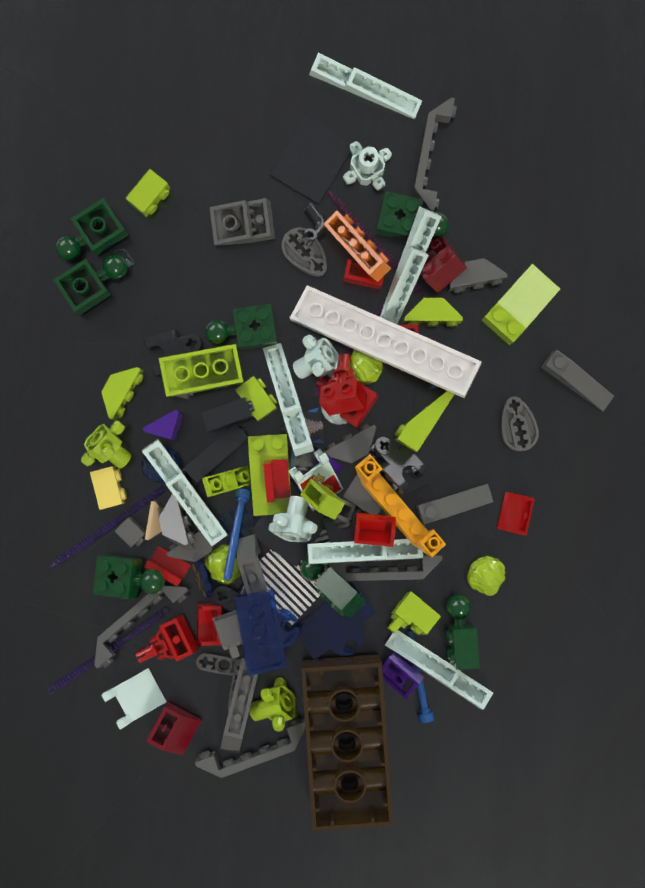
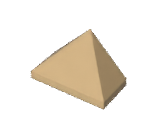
M151 501L145 535L146 540H150L162 532L159 516L163 508L158 501Z

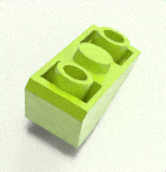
M423 298L405 316L403 324L418 326L419 324H427L428 327L446 324L447 327H456L463 321V317L444 298Z
M136 367L110 375L101 391L110 419L116 421L117 418L120 419L125 411L124 405L127 401L130 402L134 395V387L136 384L139 385L144 377L142 375L143 370Z
M248 466L202 478L207 497L251 485Z

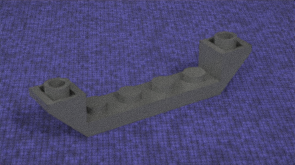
M455 98L448 99L429 112L424 131L413 193L418 199H423V208L433 212L434 209L438 210L440 198H436L437 191L426 190L428 177H425V172L430 169L431 158H428L429 151L433 152L435 140H432V134L437 132L438 121L449 123L451 117H455L457 106L454 105Z
M253 534L238 539L237 562L259 629V635L268 648L271 649L288 645L283 625L279 626L258 559L261 551L256 535Z
M437 553L430 557L427 554H423V558H420V569H418V566H407L406 569L389 566L387 570H380V567H368V570H360V567H350L346 571V562L328 564L345 581L424 579L441 562L442 555Z
M164 586L159 593L147 594L97 637L95 667L101 668L103 666L106 668L114 661L112 658L116 654L106 642H113L119 636L117 633L120 630H127L133 625L134 622L132 620L137 616L142 617L149 611L148 606L161 601L164 598L162 596L163 593L166 594L172 603L179 602L180 604L188 597L187 593L190 590L186 587Z
M254 636L247 638L220 749L236 753L240 752L266 645L261 638Z
M297 717L289 721L287 731L290 740L287 738L281 739L274 746L265 745L259 748L258 752H246L239 759L233 760L231 758L222 762V765H220L216 751L211 753L210 751H205L199 754L195 764L197 767L223 778L293 752L304 732L305 718Z

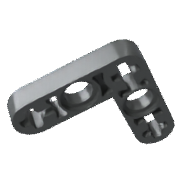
M203 652L196 660V665L200 670L233 676L228 700L229 711L234 685L237 680L236 675L238 676L239 672L238 666H240L242 658L236 657L232 659L228 655ZM206 656L208 661L213 662L214 658H217L215 668H212V663L203 666V662L200 659L202 660ZM220 660H227L230 664L229 668L226 670L219 667Z

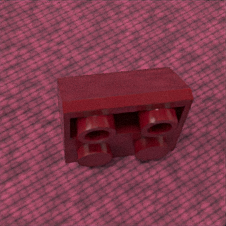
M441 235L428 246L426 250L428 257L422 268L421 275L438 293L466 270L467 266Z
M167 702L146 742L162 751L183 755L202 720Z

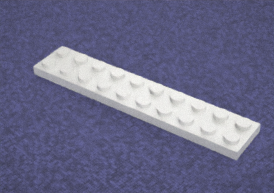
M308 285L290 316V320L463 398H465L482 363L475 358Z

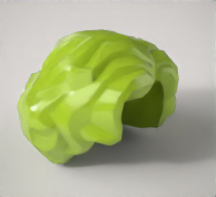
M354 349L351 355L350 368L354 370L358 382L367 386L377 381L383 369V362Z
M228 544L220 545L207 554L204 560L205 566L211 573V578L224 585L234 583L241 576L236 550L232 578L229 581L224 579L229 550Z
M490 556L479 558L470 566L467 575L468 584L472 589H476L487 596L496 594L501 584L505 581L504 564L499 559Z

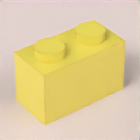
M116 466L90 472L99 510L125 504L127 494L125 488L121 487L122 475Z

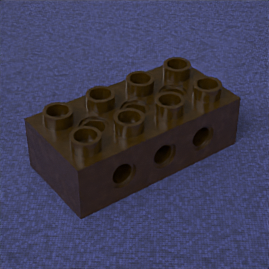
M365 655L302 660L301 673L313 831L393 826L383 673L380 656ZM341 694H347L351 697V701L347 705L338 704L336 699ZM344 734H350L354 737V740L349 744H343L339 741L340 737ZM347 774L356 776V780L352 783H346L342 779Z

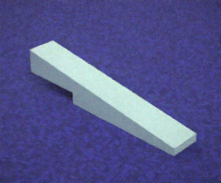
M318 53L309 75L412 119H415L422 100L355 67L351 69L320 53Z
M419 206L380 315L381 318L398 324L427 260L428 254L426 250L442 217L437 213Z
M279 343L263 348L294 454L298 456L314 451L282 345Z
M156 439L142 449L144 455L210 545L213 546L227 536L226 531L160 440Z
M408 539L394 540L393 547L354 543V541L307 544L308 564L423 558V552L412 545Z
M398 630L396 633L391 634L385 646L481 710H484L493 692L460 670H456L453 665Z

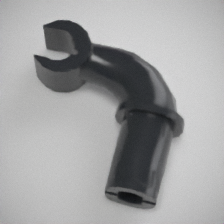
M313 202L304 209L315 226L314 230L306 229L301 239L310 237L306 245H312L315 239L323 235L326 230L324 225L326 216L320 213Z

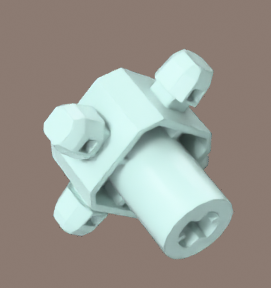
M355 141L350 145V151L354 156L351 159L350 170L343 176L346 184H351L357 179L361 185L367 186L372 183L376 190H382L385 187V182L381 177L385 167L384 162L391 158L392 153L388 148H384L378 154L374 147L368 146L363 149Z
M311 335L305 336L302 340L307 349L305 355L293 363L296 375L303 379L311 374L317 377H323L328 374L332 378V372H335V369L338 368V352L326 338H321L317 341Z
M291 496L287 512L274 515L273 522L269 525V531L290 542L310 541L312 534L317 531V525L305 518L308 502L303 497Z

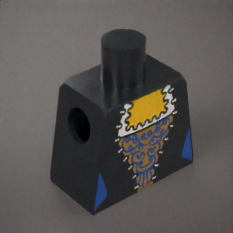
M320 407L302 412L312 444H325ZM280 425L281 434L289 436L286 425Z

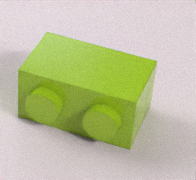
M149 169L126 197V200L147 217L156 211L160 200H164L169 195L170 187L165 180Z
M253 376L235 389V391L241 398L246 397L249 401L252 400L255 407L253 415L259 422L277 409L275 404L278 402L271 393L267 395L263 390L266 386L260 378L256 380Z
M311 478L300 494L318 512L334 520L345 505V502L327 486Z

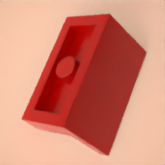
M287 459L264 461L267 503L275 502V499L290 498Z
M505 492L497 529L527 535L535 498Z
M158 546L144 568L159 570L164 575L165 580L178 587L191 564L183 559L168 557L166 553L169 551Z

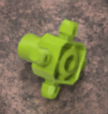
M115 421L111 428H108L105 424L99 425L84 443L88 453L85 452L82 456V463L90 466L95 462L94 459L96 458L101 463L109 460L117 468H123L131 459V454L121 446L122 441L118 437V434L124 431L125 426L120 421Z
M281 677L276 678L274 687L261 691V700L251 702L249 710L251 718L254 721L269 718L272 720L273 729L276 731L284 729L285 721L297 718L296 698L294 693L286 687V681Z

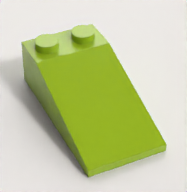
M531 264L483 317L482 321L508 345H511L551 301L560 288L536 266Z
M236 344L159 358L166 397L243 384Z
M446 391L405 425H400L394 434L397 436L395 441L408 447L412 452H418L454 396V393Z
M287 434L249 436L248 446L253 515L262 516L286 513L290 498L275 499V502L267 503L263 463L266 460L287 459L289 473Z

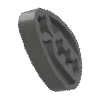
M297 227L289 230L282 240L284 257L294 267L306 274L316 277L323 276L327 271V263L319 240L316 238L312 245H306L310 237L301 239L306 228ZM291 235L293 237L298 236L297 242L299 244L304 243L303 248L305 251L310 250V257H302V250H296V244L289 242ZM314 263H317V265L322 264L323 271H314Z
M519 397L508 398L505 401L500 418L502 441L511 450L526 451L536 444L539 437L536 420L529 407ZM512 400H514L515 403H518L516 411H514L513 408L509 407V404L512 403ZM516 419L522 421L523 424L520 425V430L525 432L522 435V439L527 441L524 444V448L517 444L520 441V437L515 435V432L518 431V427L513 426Z

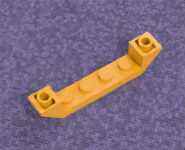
M371 454L355 466L362 486L388 516L396 517V526L412 545L430 557H433L446 545L434 529L428 531L381 476L379 472L382 470V467Z

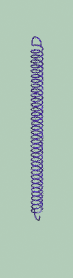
M161 486V488H162V490H163V492H162V491L158 488L160 494L155 490L157 496L152 492L154 498L149 494L151 500L146 496L148 502H146L145 499L143 498L145 504H143L142 501L140 500V502H141V504H142V507H141V508H143V505L146 506V503L149 504V501H152V499L155 500V497L158 498V495L161 496V493L164 494V490H165V489ZM91 538L92 542L88 540L89 544L85 542L86 546L82 544L83 548L79 546L80 550L76 548L77 552H75L74 550V554L70 552L71 557L72 555H75V553H78V551H81V549H84V547H87V545H90V543H93V541L95 540Z
M143 623V625L145 626V629H144V628L140 625V627L142 628V631L139 630V633L136 632V635L133 634V637L130 636V640H131V638H134V636H137V634H140V632H143V630H146V627H147V626ZM58 680V682L61 684V687H59L57 682H55V684L58 686V690L59 688H62V686H65L62 685L60 680Z

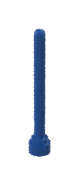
M241 488L235 490L234 496L237 506L224 572V579L226 581L232 578L244 505L250 499L251 493L249 490Z
M408 629L406 636L415 641L414 632ZM412 664V666H414L419 672H421L420 668ZM422 680L416 687L421 708L418 718L419 723H428L434 721V714L428 708Z

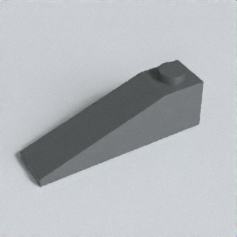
M558 350L551 352L541 366L542 369L602 412L614 397L613 394L574 361Z
M488 484L416 505L415 508L419 521L422 524H427L492 503L493 499Z

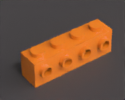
M336 211L324 223L325 227L361 267L378 282L391 269L387 264L389 259L382 252L378 254L375 251L377 246L370 239L366 241L363 238L366 234L359 227L355 229L352 226L354 221L347 214L343 216L340 212Z

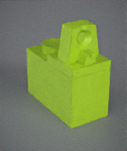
M410 591L405 594L391 612L393 621L387 628L392 633H396L400 627L405 628L407 625H411L410 629L417 635H427L441 616Z

